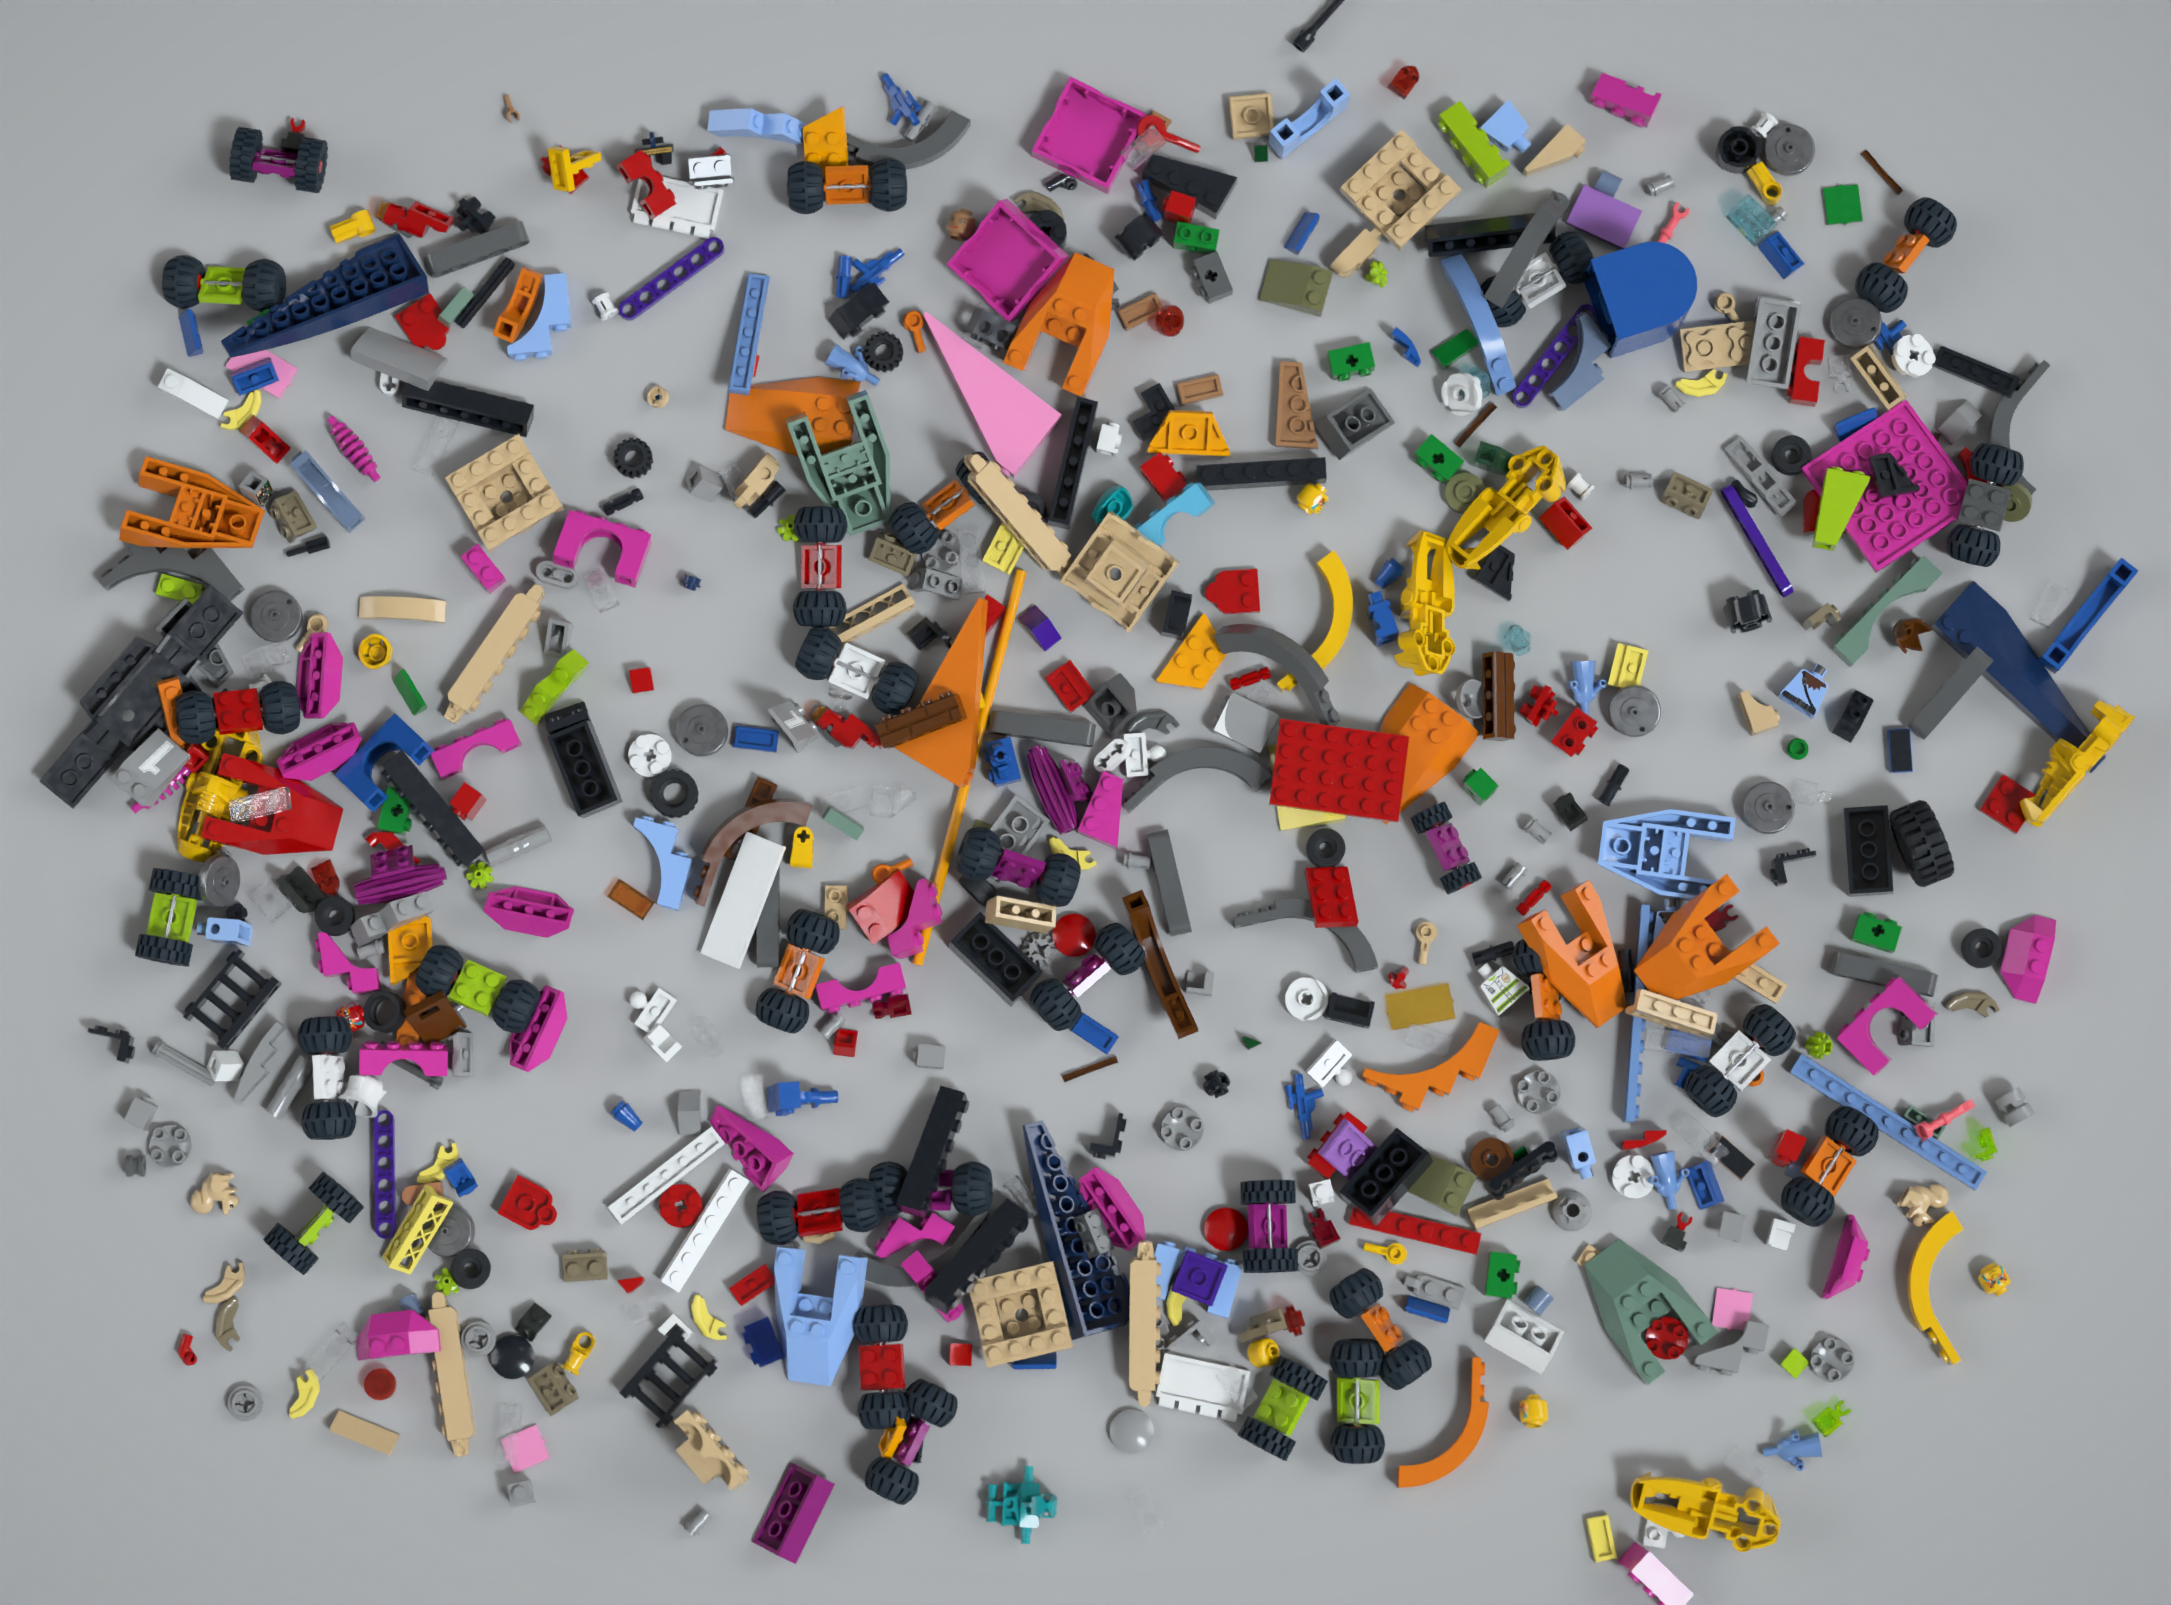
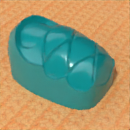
M1118 485L1109 488L1094 507L1091 515L1093 521L1099 526L1108 512L1111 511L1124 520L1134 507L1129 491Z

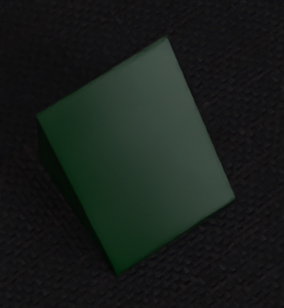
M1268 145L1254 146L1255 162H1268Z
M1242 1037L1248 1050L1262 1044V1042L1251 1038Z
M1525 1146L1513 1152L1516 1162L1528 1155Z

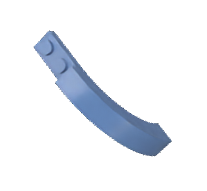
M1453 254L1441 259L1440 263L1445 278L1458 296L1472 326L1496 396L1517 389L1496 321L1471 268L1461 254Z

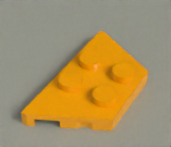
M841 106L803 127L805 161L819 165L822 168L824 179L825 166H849L845 106Z
M1169 410L1147 448L1148 453L1230 456V450L1213 412Z
M1203 613L1157 678V683L1204 689L1227 656V654H1222L1214 638L1216 632L1206 614Z
M424 916L388 932L391 985H395L418 972L425 954L433 946L431 918Z

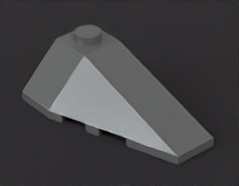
M186 598L182 599L156 623L155 629L164 637L192 603ZM218 643L197 667L218 688L234 673Z

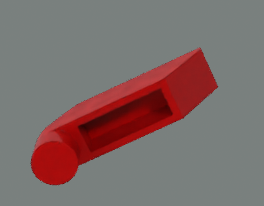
M372 832L365 838L373 848L379 843L387 850L396 849L404 845L392 832ZM414 856V864H421Z

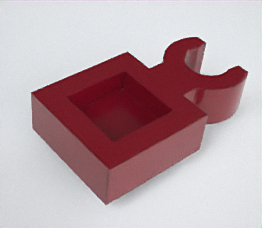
M1733 904L1727 905L1721 913L1717 908L1704 918L1714 932L1727 927L1724 921L1732 922L1738 918V915L1730 917L1727 913L1729 909L1734 907Z
M908 993L887 997V1002L876 1001L872 1003L875 1019H881L890 1014V1018L912 1014Z
M1318 1208L1316 1210L1318 1218H1314L1312 1213L1309 1212L1306 1215V1219L1310 1224L1314 1225L1310 1232L1319 1249H1323L1338 1242L1341 1238L1332 1221L1325 1222L1324 1212L1321 1208Z

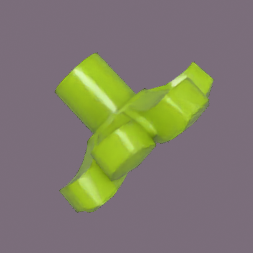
M1381 261L1370 263L1371 269L1370 273L1366 274V280L1368 282L1372 281L1374 285L1378 284L1380 288L1385 287L1388 282V278L1385 275L1388 272L1383 268V263Z
M789 515L788 520L782 518L779 521L782 527H779L777 531L779 535H783V540L786 542L790 538H792L793 542L799 541L794 530V515Z
M479 862L478 867L474 864L470 865L469 870L471 873L466 874V879L472 880L470 886L473 888H477L479 885L481 889L487 888L486 882L492 883L494 881V877L489 875L493 872L492 867L488 866L485 868L484 862Z
M448 1268L441 1270L442 1275L436 1274L435 1281L439 1282L435 1285L437 1291L443 1289L445 1296H449L451 1291L455 1294L459 1292V1287L453 1281Z

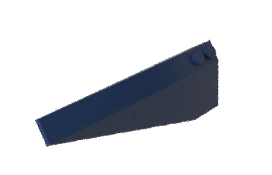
M397 234L355 252L354 257L349 260L346 258L333 271H326L323 273L322 278L309 282L285 298L286 301L278 306L276 304L264 316L254 318L249 326H242L222 339L221 344L229 357L232 358L311 338L428 294L427 276L402 236Z
M1973 581L1931 626V629L1964 659L1977 646L1994 661L1982 675L2053 740L2057 742L2061 738L2079 748L2090 735L2089 731L2044 665L2038 661V656L2006 609ZM2104 755L2089 772L2092 773L2106 756Z
M1041 1120L1022 1125L1043 1237L1049 1261H1053L1072 1340L1126 1326L1130 1318V1287L1125 1274L1120 1273L1117 1266L1118 1261L1115 1255H1111L1110 1251L1089 1259L1088 1254L1084 1251L1081 1237L1075 1229L1073 1218L1091 1210L1082 1193L1079 1194L1074 1185L1076 1182L1073 1176H1070L1067 1172L1063 1157L1058 1155L1055 1149L1056 1144L1044 1121Z

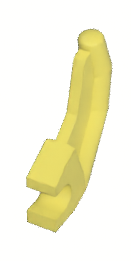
M1713 369L1698 381L1681 379L1675 383V387L1683 394L1695 397L1716 394L1724 385L1728 374L1724 373L1722 379H1716V370Z
M254 390V392H250L242 407L224 412L223 416L230 418L231 421L229 424L221 423V428L230 431L240 430L253 415L256 417L262 403L261 391Z
M1051 837L1049 839L1051 852L1053 854L1061 853L1071 856L1080 864L1081 871L1089 870L1097 865L1096 861L1092 863L1085 861V858L1091 855L1090 851L1070 850L1059 838Z
M456 1143L451 1144L453 1148L451 1153H446L445 1146H440L434 1166L419 1173V1176H417L418 1183H435L446 1177L443 1168L458 1160L459 1153Z
M1171 1284L1166 1299V1312L1171 1324L1178 1326L1182 1320V1304L1188 1297L1171 1291L1173 1284Z
M694 1295L691 1305L693 1321L703 1336L714 1340H727V1335L720 1336L718 1334L719 1328H725L726 1324L716 1320L708 1313L705 1300L701 1298V1295Z
M312 1368L305 1372L309 1380H305L303 1375L297 1378L299 1398L290 1408L289 1416L292 1419L304 1416L314 1406L320 1391L318 1377Z

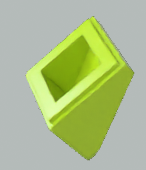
M1792 1348L1779 1365L1796 1379L1810 1362L1797 1349Z

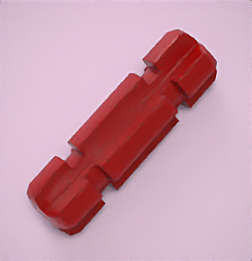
M1264 667L1259 671L1255 670L1240 675V678H1231L1229 684L1232 690H1237L1241 686L1246 687L1260 682L1261 679H1269L1271 673L1268 667Z
M1543 880L1538 885V888H1535L1524 899V902H1521L1516 907L1517 912L1525 916L1529 912V908H1532L1544 896V893H1547L1552 888L1551 884Z

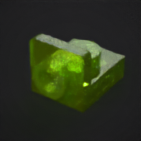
M1990 1127L1978 1131L1977 1141L1980 1148H1984L1985 1152L1973 1155L1974 1160L1980 1158L1981 1162L1993 1159L1992 1154L1998 1152Z

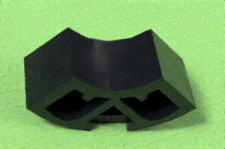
M875 282L859 290L849 301L837 308L828 320L843 340L850 335L854 338L862 332L861 328L873 318L881 317L886 312L884 308L888 305L889 301Z

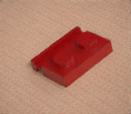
M1071 660L1045 677V680L1070 713L1086 703L1095 694Z

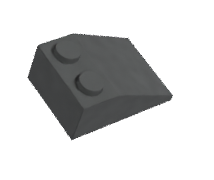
M1370 388L1327 414L1315 427L1340 461L1388 429L1395 422Z

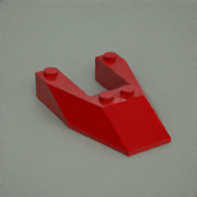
M226 753L222 754L216 776L258 786V792L248 827L206 816L200 839L261 855L333 850L343 813L342 807L302 781L284 778L280 769Z

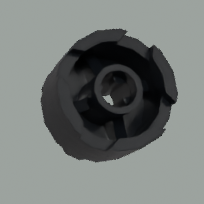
M1743 126L1731 127L1724 132L1717 143L1715 153L1718 165L1721 169L1734 174L1747 172L1759 157L1761 150L1760 140L1750 128ZM1735 147H1739V151H1741V153H1737L1734 150Z
M1051 210L1038 211L1032 214L1029 219L1042 231L1049 230V238L1063 249L1067 239V229L1063 218Z
M1145 211L1142 216L1140 214L1124 227L1123 233H1118L1113 240L1130 259L1132 258L1135 261L1144 254L1143 252L1147 249V245L1149 248L1153 247L1163 234L1161 233L1162 230Z
M1759 590L1750 591L1747 593V596L1741 598L1733 596L1726 599L1727 604L1723 609L1730 631L1733 634L1736 633L1737 629H1741V633L1761 628L1764 621H1767V623L1772 621L1765 595L1760 594Z

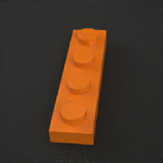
M176 676L156 682L169 737L185 750L189 743L184 742L179 737L176 722L175 702L177 697L182 694L180 681Z
M417 972L407 977L403 999L407 1009L427 998L416 986ZM406 1018L402 1027L397 1031L396 1042L400 1044L419 1042L420 1035Z

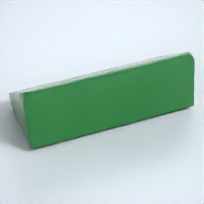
M1466 328L1431 353L1444 370L1477 348L1479 344L1477 339Z
M400 670L393 678V682L411 713L415 716L426 710L428 706L406 670Z

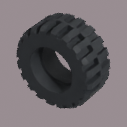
M1918 800L1893 810L1889 815L1891 830L1903 862L1916 885L1926 887L1951 877L1955 871L1952 855L1943 830L1930 805L1926 801Z

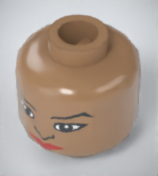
M966 209L952 212L946 225V231L949 233L948 236L959 242L970 239L977 224L976 219L972 216L973 213Z

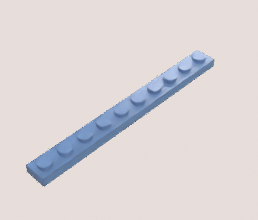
M1641 904L1639 907L1635 968L1647 952V945H1651L1652 932H1648L1649 924L1653 923L1654 912L1650 911V905ZM1636 973L1634 974L1632 1005L1635 1003L1637 990H1644L1646 988ZM1632 1015L1624 1111L1625 1123H1633L1635 1118L1639 1117V1105H1636V1096L1640 1097L1641 1084L1637 1083L1638 1075L1642 1074L1643 1063L1639 1062V1053L1644 1051V1040H1641V1031L1645 1032L1646 1020Z
M1803 1054L1799 1056L1790 1070V1074L1840 1106L1852 1107L1864 1113L1876 1123L1878 1130L1972 1190L1976 1191L1985 1177L1987 1171L1935 1138L1930 1137L1922 1142L1921 1137H1918V1134L1915 1132L1917 1130L1913 1124Z

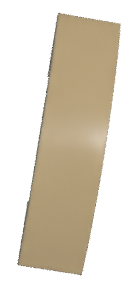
M393 596L360 597L359 619H400L445 623L446 601Z

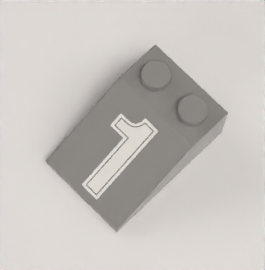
M791 701L767 710L773 723L798 753L818 738L816 733L818 728L811 719L808 722L802 716L805 712L798 703L793 705Z
M157 729L122 763L111 779L140 805L153 806L190 759L191 755L161 729Z

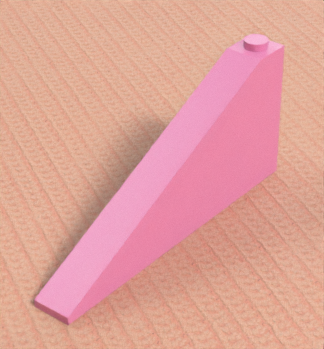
M925 312L923 314L924 320L995 462L1000 466V472L1006 477L1011 476L1015 478L1059 423L1061 414L949 328Z

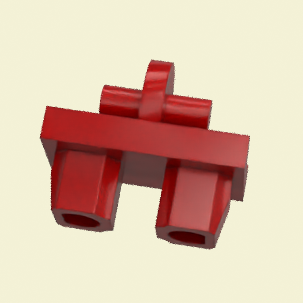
M1534 685L1530 691V697L1536 700L1534 706L1524 703L1520 709L1521 715L1535 727L1539 725L1541 719L1547 721L1550 715L1557 717L1559 713L1554 709L1557 704L1553 700L1555 693L1547 685L1544 688Z

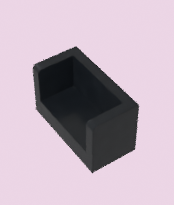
M1171 590L1162 636L1183 640L1192 602V594Z
M1332 992L1326 1019L1369 1029L1375 1002L1349 998Z

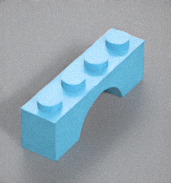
M1191 482L1182 489L1184 493L1178 497L1176 495L1166 501V507L1162 510L1156 509L1149 515L1150 519L1145 523L1142 521L1135 525L1134 528L1161 547L1166 543L1164 535L1165 526L1173 515L1185 512L1194 517H1199L1216 503L1201 483L1194 484Z

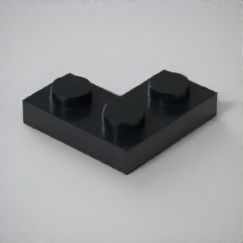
M1160 383L1141 392V396L1151 411L1133 421V425L1142 441L1154 436L1169 410H1175Z

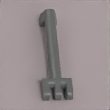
M404 1059L391 1062L430 1083L429 1086L436 1090L443 1084L444 1078L440 1076H425L422 1069Z

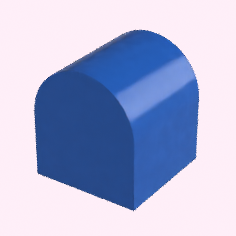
M1644 242L1591 259L1586 271L1591 277L1584 282L1591 304L1596 310V318L1600 330H1603L1610 338L1609 343L1611 347L1608 349L1610 359L1658 344L1673 336L1682 326L1697 293V276L1692 263L1679 249L1663 242Z

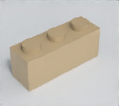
M1867 345L1850 358L1888 410L1908 397L1907 393L1871 345Z
M995 896L986 902L985 923L1045 934L1055 928L1056 906Z

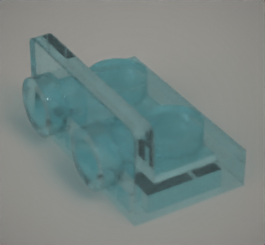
M1747 194L1736 203L1726 215V218L1754 247L1778 224L1750 194Z

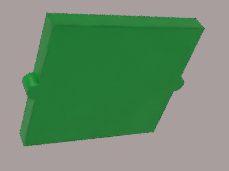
M1839 184L1838 187L1823 188L1827 225L1843 224L1845 226L1847 223L1863 221L1858 184L1847 186Z

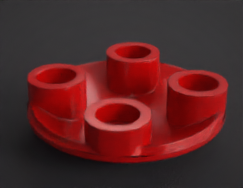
M1068 914L1057 921L1055 928H1053L1052 937L1056 948L1063 955L1078 957L1086 954L1093 947L1096 932L1092 922L1085 916Z
M1228 1207L1213 1211L1207 1217L1204 1225V1234L1208 1243L1221 1251H1231L1243 1244L1248 1233V1226L1244 1216L1239 1211Z
M1665 1316L1655 1319L1652 1325L1646 1329L1645 1343L1652 1354L1660 1359H1677L1688 1346L1689 1335L1686 1327L1682 1322L1673 1317Z

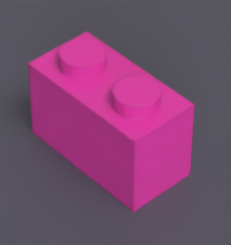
M478 543L461 556L465 564L490 594L507 581Z

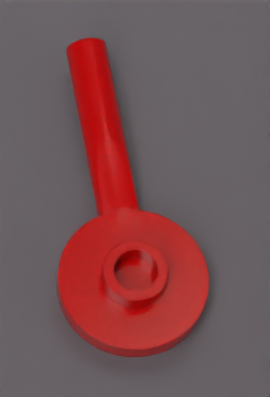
M1145 116L1137 125V135L1144 144L1156 145L1165 140L1195 153L1200 151V145L1166 132L1165 123L1158 116Z

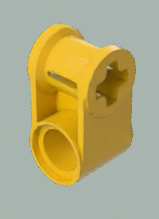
M799 827L794 832L790 867L812 869L814 837L808 827ZM803 831L806 832L807 836H810L804 843L798 838V835H802Z

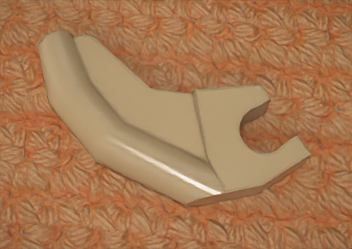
M238 1263L239 1271L237 1273L232 1271L231 1265L227 1266L221 1284L207 1291L203 1296V1302L220 1303L230 1299L242 1288L246 1274L244 1263Z

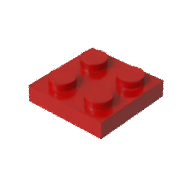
M2003 774L1979 811L2012 833L2017 834L2025 822L2019 802L2025 798H2032L2035 794Z

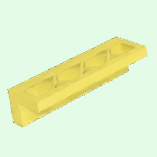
M424 1185L382 1255L389 1268L411 1275L454 1202L451 1199L437 1195L433 1187ZM437 1201L444 1204L441 1210L433 1212ZM432 1220V1226L426 1230H423V1224L427 1221ZM422 1238L420 1246L411 1247L414 1240ZM411 1256L408 1266L400 1264L403 1258Z

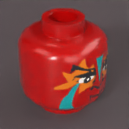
M351 1002L336 1009V1016L347 1020L351 1026L352 1033L365 1026L364 1011L360 1004L356 1005L354 1002Z

